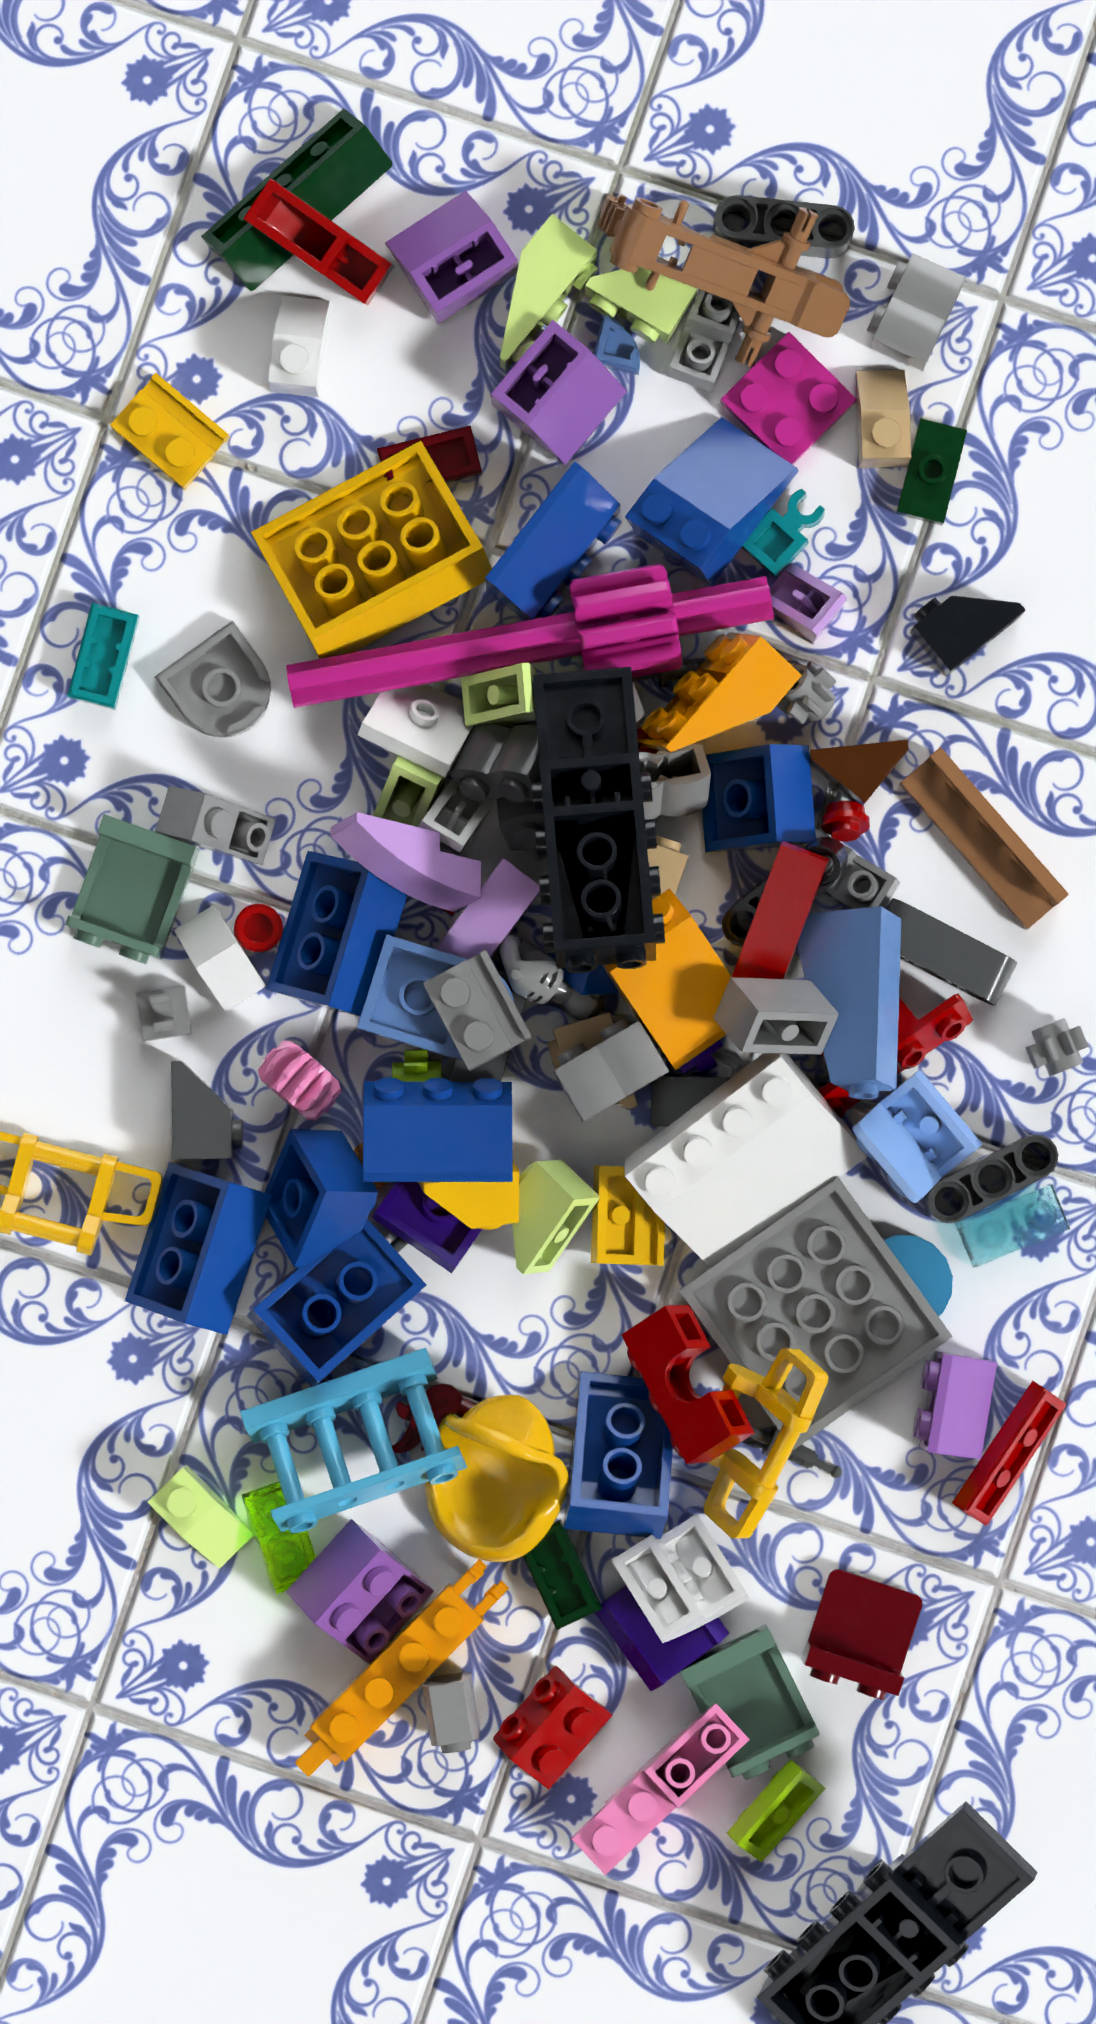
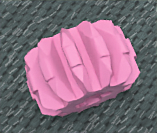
M283 1040L275 1049L273 1048L266 1055L265 1061L258 1069L261 1081L307 1120L316 1121L324 1112L327 1113L341 1093L339 1081L311 1055L292 1041Z

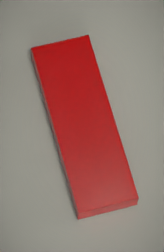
M785 841L781 843L732 977L785 979L827 867L828 858Z
M1032 1380L952 1501V1504L987 1526L1065 1409L1066 1403Z

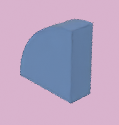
M603 315L594 355L606 368L639 375L640 353L636 342L619 321Z

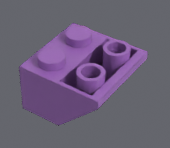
M466 190L385 242L386 247L437 324H440L517 274L518 259L490 217Z
M552 320L492 391L490 397L493 407L566 466L624 397L627 390L587 347Z
M935 1351L933 1361L925 1360L921 1378V1389L928 1391L925 1409L917 1408L913 1425V1437L920 1440L919 1447L930 1453L981 1459L997 1362Z
M350 1519L286 1591L315 1625L368 1664L434 1592L424 1580L391 1550L353 1519Z

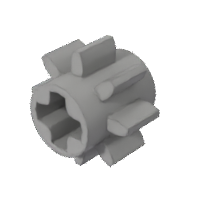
M809 661L806 666L802 664L793 665L802 676L776 706L789 718L793 717L799 724H804L807 719L809 721H818L824 718L834 706L835 696L829 689L837 681L823 667L818 668L812 661Z
M1063 1018L1031 1031L1035 1044L1025 1048L1034 1069L1045 1065L1050 1077L1083 1063L1079 1051L1089 1047L1081 1026L1069 1029L1066 1019Z

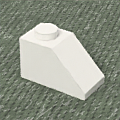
M282 295L273 332L268 384L271 392L319 398L330 301Z

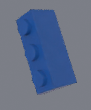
M574 461L485 577L486 592L525 621L552 616L564 599L558 593L568 579L581 578L593 561L587 555L598 540L604 545L607 544L620 527L622 521L617 518V515L620 513L621 504L581 465Z
M307 851L266 990L361 1017L386 934L395 937L407 894L376 877L357 861Z
M396 1078L364 1081L363 1182H512V1082H500L494 1078H481L474 1082H451L445 1078H431L425 1082H402Z
M169 1162L154 1217L148 1226L125 1302L184 1324L228 1335L272 1195Z

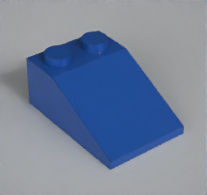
M721 417L653 478L625 515V518L637 536L710 586H713L799 470Z
M367 1219L362 1231L305 1267L298 1268L246 1316L304 1381L312 1387L325 1378L427 1285Z
M587 1371L580 1372L568 1474L569 1487L566 1495L564 1529L644 1538L653 1534L655 1539H661L668 1518L673 1446L670 1440L671 1433L662 1415L650 1403L649 1389L643 1378Z

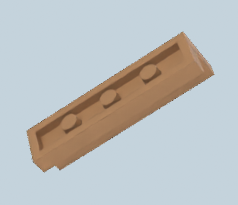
M941 747L900 782L899 785L1026 930L1069 895Z

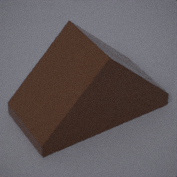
M908 739L813 749L809 752L810 766L855 802L864 805L908 751Z

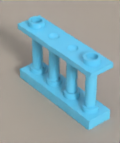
M426 1347L240 1411L245 1429L254 1443L262 1441V1443L268 1444L286 1505L271 1510L273 1520L281 1532L287 1530L291 1533L307 1531L318 1524L317 1520L428 1481L433 1485L448 1482L457 1477V1471L467 1468L459 1446L444 1449L425 1391L429 1386V1382L438 1380ZM397 1393L407 1396L426 1457L398 1466L379 1408L383 1398ZM351 1409L361 1413L380 1472L351 1482L332 1422L336 1419V1414ZM305 1425L314 1427L333 1487L331 1490L308 1498L304 1496L286 1439L290 1434V1430Z

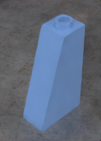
M882 906L809 913L797 944L805 980H811L839 1013L823 1050L830 1081L834 1085L848 1091L851 1098L875 1099L878 1097V1091L896 1090L901 918Z

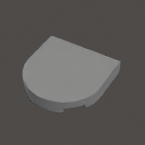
M233 620L154 677L183 718L197 731L213 737H233L250 730L265 714L271 697V682L268 671Z

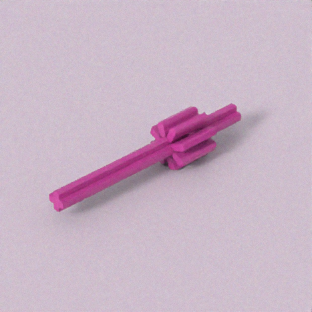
M659 563L573 579L569 585L573 612L286 665L293 707H304L466 677L519 663L536 664L579 655L582 656L585 671L631 667L632 678L677 670L682 666V651L679 637L774 619L767 577L671 593L667 571L663 564Z

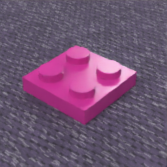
M790 332L773 346L720 399V403L761 444L792 465L857 401Z

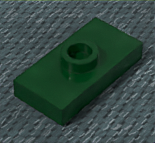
M920 418L896 514L943 526L967 430Z
M562 1519L554 1522L545 1537L530 1552L525 1554L523 1558L556 1630L603 1608L567 1530L564 1529Z

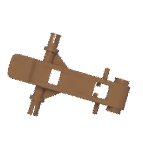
M608 193L606 194L600 209L601 217L597 226L606 235L614 237L609 249L612 254L610 263L632 273H636L639 267L650 270L651 273L645 285L649 291L655 288L661 274L732 301L745 324L742 332L746 334L738 354L735 356L737 362L743 365L746 363L749 367L754 366L763 342H769L771 333L768 330L774 317L827 338L835 336L840 330L850 306L849 297L844 292L840 282L812 270L796 266L802 251H808L811 245L807 239L816 218L819 216L817 213L799 207L790 232H784L782 239L757 247L747 248L715 235L707 237L682 225L681 223L689 207V203L685 200L679 203L672 220L661 215L663 210L661 206L647 199L636 197L633 204L627 205L625 202L627 197L625 195L618 194L615 197ZM666 235L678 239L677 244L683 247L685 243L692 245L682 268L677 266V258L671 256L670 260L667 261L658 256ZM758 270L768 273L760 293L750 290Z

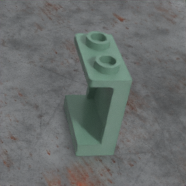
M104 814L98 829L100 834L72 915L67 917L65 925L76 930L73 936L75 940L101 948L103 940L121 946L119 955L143 964L147 963L149 956L161 960L200 850L196 846Z
M766 1624L703 1654L680 1671L701 1714L716 1703L750 1739L725 1763L732 1778L742 1774L744 1780L751 1779L771 1768L769 1760L785 1752L788 1758H793L815 1746L812 1739L819 1736L820 1732Z

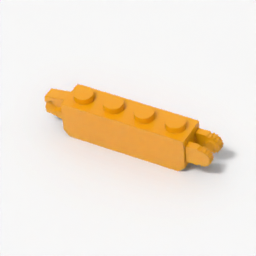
M480 1559L453 1585L449 1582L312 1722L310 1729L304 1735L312 1744L295 1761V1764L308 1777L326 1759L335 1767L342 1760L346 1762L484 1621L483 1615L503 1596L509 1587L503 1581L493 1584L485 1592L484 1597L473 1606L462 1595V1592L484 1574L487 1566Z

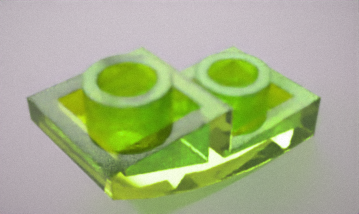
M277 1481L244 1493L241 1496L253 1537L261 1550L271 1588L276 1594L287 1591L314 1561L316 1556L308 1531L291 1533L287 1530L281 1532L273 1520L271 1510L286 1505L280 1483Z

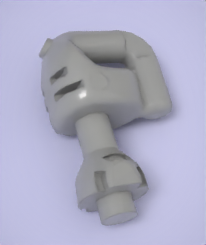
M513 935L506 936L501 942L499 952L511 988L517 995L537 1004H545L552 997L563 1001L569 1015L579 1021L587 1019L590 1015L596 1016L599 1014L603 1006L602 999L598 998L600 994H579L567 981L563 980V969H557L556 959L545 953L544 949Z

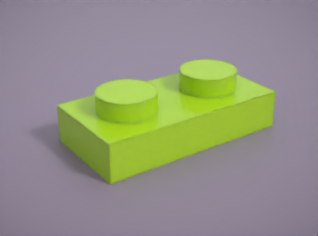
M790 1759L771 1778L770 1783L752 1804L739 1815L737 1821L726 1834L738 1846L762 1863L826 1788L815 1777Z

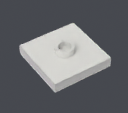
M428 684L381 692L362 722L357 735L446 778L472 728L475 726H465L463 701Z

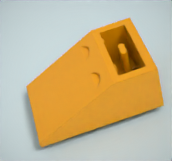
M729 632L727 635L722 634L708 646L704 653L707 659L697 671L686 673L677 682L673 689V693L676 695L664 709L662 707L656 709L647 717L642 725L644 733L638 738V744L641 747L673 752L768 714L802 675L761 636Z

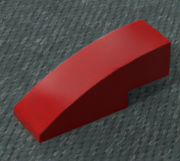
M271 178L243 218L365 305H369L395 267L394 264Z

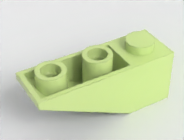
M551 214L521 251L500 353V367L505 371L513 362L517 363L534 343L533 337L544 324L548 326L552 320L557 323L568 307L563 301L574 287L582 291L589 278L595 276L599 269L594 265L597 261V249L553 214Z

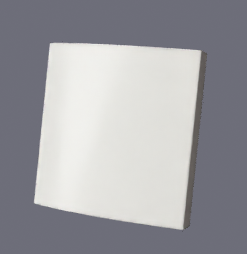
M698 1514L663 1534L661 1539H655L652 1534L611 1560L662 1643L699 1628L750 1599L747 1591Z

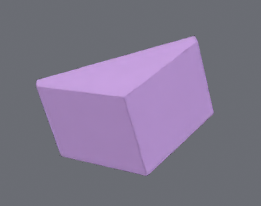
M790 563L777 578L771 576L767 581L772 599L773 613L812 644L815 643L841 611L847 600V597L841 591L793 563Z

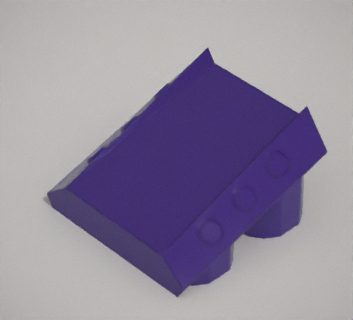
M626 1584L602 1601L601 1606L603 1609L595 1612L650 1692L664 1685L685 1667L719 1644L729 1634V1631L718 1617L682 1636L662 1643Z

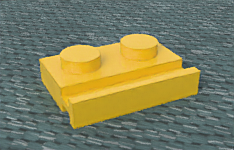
M156 372L148 384L135 395L110 424V427L184 491L212 460L219 448L230 439L228 433Z
M594 1165L593 1190L600 1196V1199L592 1209L590 1263L664 1266L665 1222L652 1210L627 1180L624 1166Z

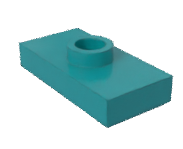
M91 603L67 694L68 698L116 710L140 619L138 614Z

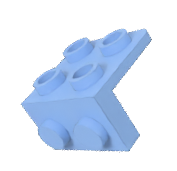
M920 1069L898 1086L896 1090L882 1099L853 1126L856 1142L861 1151L867 1157L876 1159L888 1174L887 1178L892 1188L899 1195L907 1197L913 1203H917L942 1177L982 1145L981 1141Z

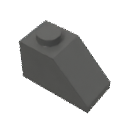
M171 1061L172 1159H235V1149H243V1120H234V1110L186 1063Z

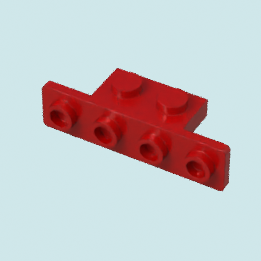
M954 994L919 1020H917L899 997L897 1075L905 1069H911L920 1064L926 1054L943 1042L957 1038L964 1031L965 1027L973 1021L964 1000L959 994ZM822 1052L820 1056L825 1061L824 1053ZM831 1082L818 1090L840 1118L845 1115L848 1109L863 1100L849 1097L848 1091Z

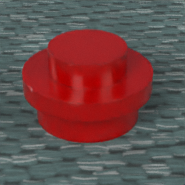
M837 801L829 804L826 807V814L821 818V829L831 835L832 838L842 842L854 841L870 828V818L865 814L864 806L854 801Z

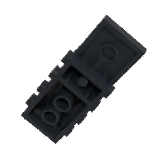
M631 667L533 675L541 781L531 782L534 812L543 811L545 828L535 829L537 858H547L549 874L539 876L541 906L551 905L552 923H543L545 953L555 952L557 969L567 968V971L570 973H587L594 971L597 965L617 964V967L621 969L641 968L647 964V961L656 960V944L665 943L663 913L653 914L652 896H661L659 866L649 867L647 849H657L655 820H645L643 803L653 802L650 772L641 773Z
M965 1801L905 1856L901 1854L889 1866L880 1859L864 1878L854 1894L851 1891L846 1892L832 1906L829 1911L833 1915L823 1925L816 1920L802 1932L796 1941L799 1946L790 1954L785 1950L779 1952L764 1969L768 1977L757 1998L783 2024H886L900 2010L903 2000L910 1994L914 1997L918 1996L931 1984L935 1978L934 1973L944 1964L948 1967L954 1965L969 1948L965 1941L1035 1880L1038 1872Z

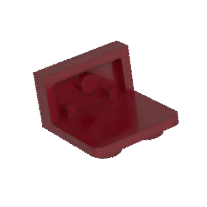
M842 1569L832 1570L828 1575L801 1658L805 1666L812 1667L809 1675L835 1685L838 1684L840 1677L857 1682V1692L880 1700L885 1699L886 1693L899 1696L905 1678L901 1671L923 1603L921 1598L917 1594Z

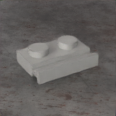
M486 950L423 983L469 1071L533 1038Z

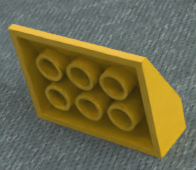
M422 441L413 444L251 532L319 659L353 653L482 584L492 569L482 544ZM392 469L394 478L387 481V477L384 478V475Z

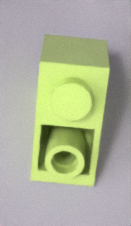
M639 267L636 273L620 269L589 278L585 285V296L591 299L588 303L590 307L611 319L617 314L633 323L630 327L631 331L650 343H655L658 338L668 344L698 292V288L661 274L655 288L649 291L645 285L651 271Z

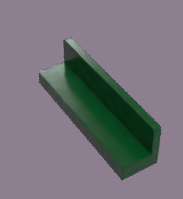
M343 108L208 229L201 238L215 254L228 264L248 290L254 291L294 255L243 219L270 178L332 221L387 172L393 163L366 125Z

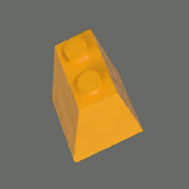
M669 888L661 896H657L652 900L653 914L663 913L665 943L656 944V960L647 961L645 966L636 969H621L617 967V964L602 966L632 1014L640 1021L645 1031L672 1067L677 1070L727 1035L713 1018L731 975L693 917Z

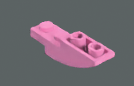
M714 1703L605 1801V1805L571 1839L604 1875L608 1874L676 1807L679 1808L750 1739Z

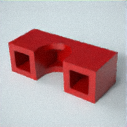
M665 1305L621 1334L628 1348V1359L632 1366L641 1373L649 1389L650 1403L662 1415L671 1433V1444L686 1464L711 1462L755 1434L733 1390L708 1392L702 1397L698 1396L693 1390L689 1378L690 1367L695 1358L711 1346L689 1305Z

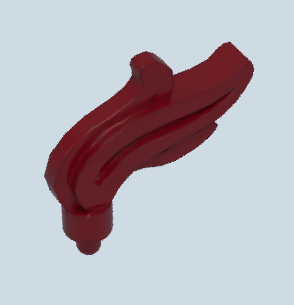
M440 1383L426 1390L437 1427H439L446 1416L455 1414L462 1418L477 1404L464 1398L451 1384ZM399 1401L396 1405V1412L399 1417L410 1421L402 1439L392 1445L395 1453L410 1451L421 1442L410 1405H405Z

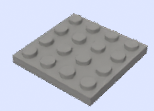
M838 1177L679 1290L731 1364L741 1365L766 1377L779 1351L782 1348L800 1349L827 1373L828 1383L813 1416L814 1419L808 1431L800 1434L793 1450L953 1337ZM793 1365L782 1385V1388L797 1402H799L805 1388L806 1376ZM759 1402L780 1431L783 1423Z

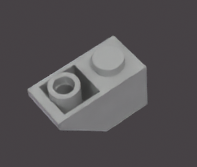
M169 786L155 832L190 845L263 865L276 819L206 793Z

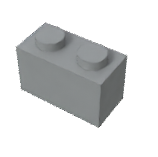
M730 977L713 1019L740 1052L822 1055L839 1013L811 980Z

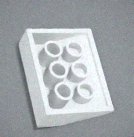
M763 1053L624 1160V1169L627 1180L652 1210L711 1268L831 1181L843 1176L867 1156L857 1145L855 1135L789 1054Z

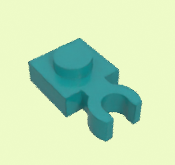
M799 489L791 495L788 501V512L783 517L771 508L741 547L774 578H777L809 544L808 539L800 532L804 528L817 526L825 516V509L821 505L810 515H803L798 511V506L807 497L803 489Z

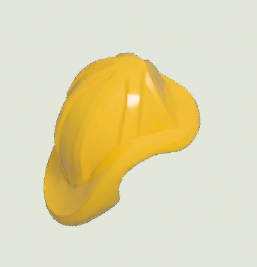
M497 1395L476 1404L462 1418L450 1414L443 1419L438 1430L444 1449L459 1446L467 1468L457 1471V1477L448 1482L436 1485L430 1484L429 1481L425 1482V1495L429 1514L434 1525L451 1545L476 1559L489 1562H508L530 1552L548 1533L565 1501L569 1487V1475L565 1464L555 1456L552 1433L545 1417L538 1408L528 1399L519 1395Z

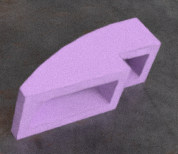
M359 812L352 814L330 828V836L353 859L376 877L413 898L452 912L481 898V861L440 851L439 832Z
M503 858L482 885L481 898L467 905L436 950L465 959H470L486 950L490 958H492L499 949L501 942L506 936L511 934L513 928L539 896L540 885Z

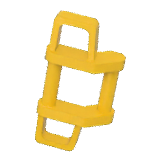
M0 1131L1 1141L19 1145L9 1186L0 1184V1194L5 1195L0 1209V1233L11 1235L12 1231L39 1237L77 1247L76 1252L91 1256L103 1221L147 1226L152 1222L163 1183L161 1173L118 1162V1156L104 1153L103 1157H98L40 1142L39 1136L25 1132L21 1137ZM34 1160L97 1176L82 1228L20 1213ZM116 1170L150 1180L151 1189L145 1211L142 1215L131 1216L106 1212Z
M782 1348L766 1377L738 1364H729L722 1377L725 1384L721 1391L733 1390L738 1400L742 1393L754 1397L783 1423L761 1470L744 1454L733 1448L711 1462H707L715 1467H719L720 1470L704 1503L703 1510L730 1538L748 1539L753 1534L778 1491L776 1482L800 1434L808 1431L814 1419L813 1416L828 1383L827 1373L800 1349ZM793 1365L804 1373L807 1380L799 1402L782 1388ZM735 1482L752 1497L739 1521L731 1516L725 1507Z

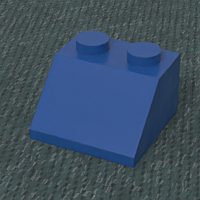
M766 744L706 754L711 778L708 803L702 809L705 852L779 848L783 841L793 845L810 843L816 839L809 745Z
M290 1129L265 1189V1193L272 1195L266 1218L294 1268L305 1267L362 1231L370 1211L376 1204L378 1191L372 1182H363V1166L342 1131Z

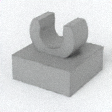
M184 985L136 993L144 1042L193 1034L186 987Z

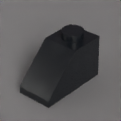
M950 596L943 603H940L935 597L913 615L918 623L913 626L910 633L947 677L1018 620L1026 609L1018 602Z

